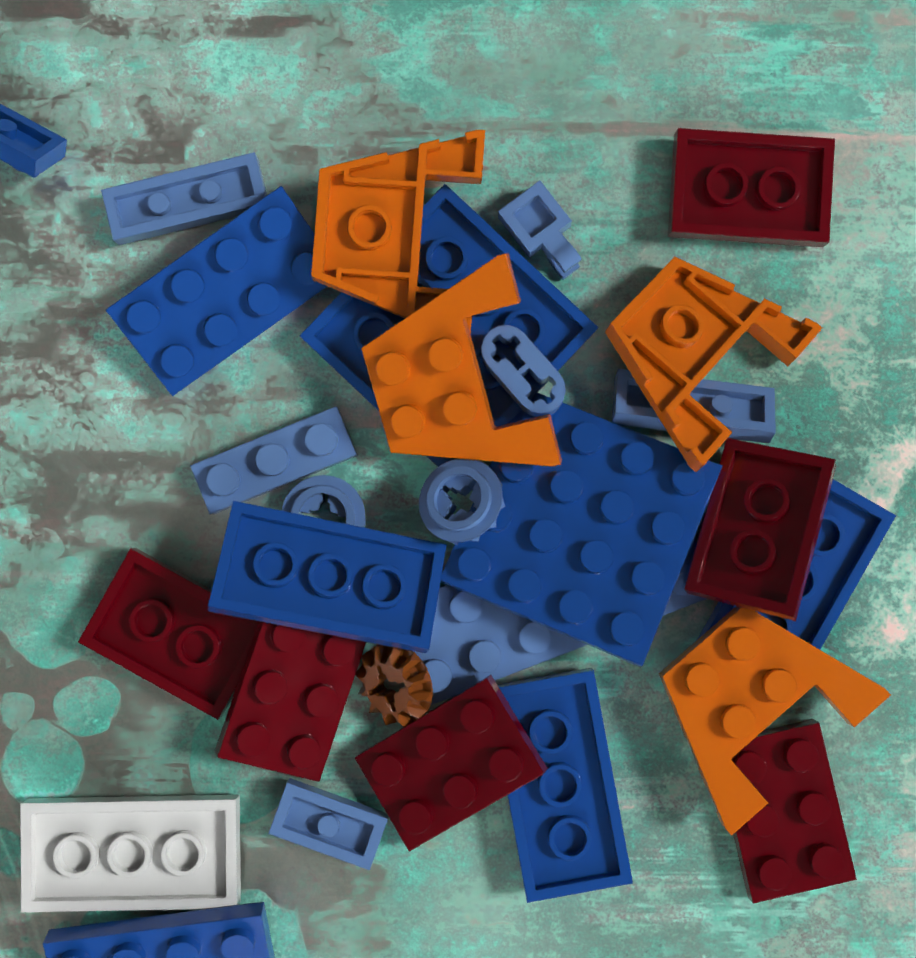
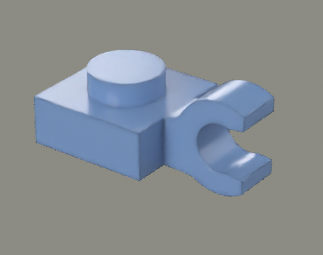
M540 180L498 211V219L529 258L542 249L549 263L562 280L580 268L578 263L582 258L562 234L571 227L572 220Z

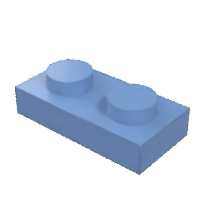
M289 778L268 834L370 870L389 816L386 812Z

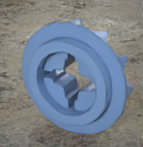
M470 459L448 461L440 465L428 476L421 489L419 511L422 521L427 529L437 538L455 545L469 540L479 542L480 535L489 528H496V519L500 510L505 507L502 494L503 484L494 471L483 462ZM451 490L455 494L459 493L466 496L472 490L473 492L469 498L477 510L473 513L460 509L454 515L453 513L457 506L452 501L453 498L447 493Z
M318 475L301 481L288 493L282 506V511L300 515H302V512L311 513V511L320 510L322 502L325 501V494H328L330 512L338 514L339 517H346V522L339 523L364 527L366 524L363 500L349 483L334 476Z

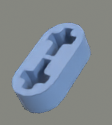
M502 325L490 330L484 337L481 346L482 361L486 369L528 415L538 417L555 413L562 405L566 392L565 382L560 373L526 334L517 327ZM500 340L503 344L508 345L514 341L518 344L515 349V357L522 365L519 370L506 358L499 362L493 359L496 354L495 342ZM529 373L540 385L547 381L552 383L553 387L550 391V397L553 401L546 404L545 401L539 399L532 403L528 399L532 388L524 376Z

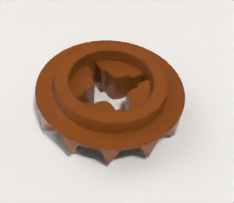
M377 644L361 656L363 664L356 671L355 675L363 683L358 695L367 696L371 702L369 713H381L385 725L398 722L403 727H406L427 713L433 697L432 681L428 669L414 651ZM388 679L389 682L396 681L397 684L404 682L405 686L401 687L398 692H395L392 689L387 690L383 683Z

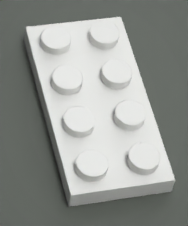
M240 794L28 798L20 803L21 913L211 909L239 905L241 902Z

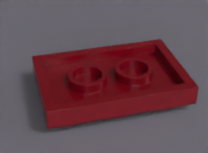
M678 128L674 134L668 237L823 248L830 241L835 139Z
M727 438L719 464L722 465V469L710 496L685 585V591L691 595L796 621L836 470V460Z
M130 548L78 643L218 720L223 716L233 698L258 621L209 612L208 603L212 589L137 548Z
M258 621L215 748L217 757L320 782L366 642Z
M489 675L355 757L356 762L409 852L540 777L548 769L492 675Z
M810 719L763 730L732 758L733 763L768 802L764 808L733 834L748 898L754 904L857 880L820 723Z

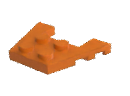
M485 130L465 132L464 137L439 142V139L421 143L419 148L391 155L385 152L320 168L311 273L313 280L403 318L408 317L448 290L418 286L425 182L442 181L481 184ZM469 316L466 320L471 335L472 316Z
M509 253L496 256L361 348L391 453L541 466L561 465L562 458L550 414L495 426L466 320L469 316L521 302Z
M674 257L610 323L605 334L692 470L697 472L732 434V431L691 397V391L745 332L753 336L788 367L823 327L808 318H805L802 322L780 312L782 306L765 298L759 303L733 291L735 284Z
M735 606L659 673L684 736L688 740L697 761L701 777L712 797L719 820L731 836L768 804L765 798L733 763L732 758L797 700L815 686L844 721L856 727L891 696L884 687L756 611Z

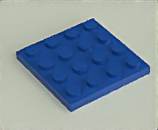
M444 184L423 207L418 286L449 289L496 256L509 253L521 302L473 315L471 323V338L495 426L508 424L521 408L490 374L482 361L481 346L487 333L497 326L510 325L517 327L526 334L554 368L559 371L599 327L453 190ZM341 292L302 332L300 337L379 411L361 348L405 318ZM500 340L494 343L496 354L493 359L496 362L506 358L517 370L522 367L515 357V349L518 344L512 341L510 344L505 345ZM528 373L524 378L532 388L531 394L528 397L531 400L546 383L538 384ZM427 456L437 467L448 461L458 459Z
M537 393L530 400L534 403L536 400L542 399L546 404L553 401L550 397ZM562 402L559 409L551 415L562 458L561 465L541 466L491 461L489 467L503 484L502 494L505 507L499 512L496 519V528H489L480 535L479 542L469 540L454 545L442 572L441 582L638 667H642L722 465L708 460L701 469L695 472L689 467L678 448ZM521 409L509 423L534 417ZM472 503L469 511L474 513L477 509L474 507V503Z

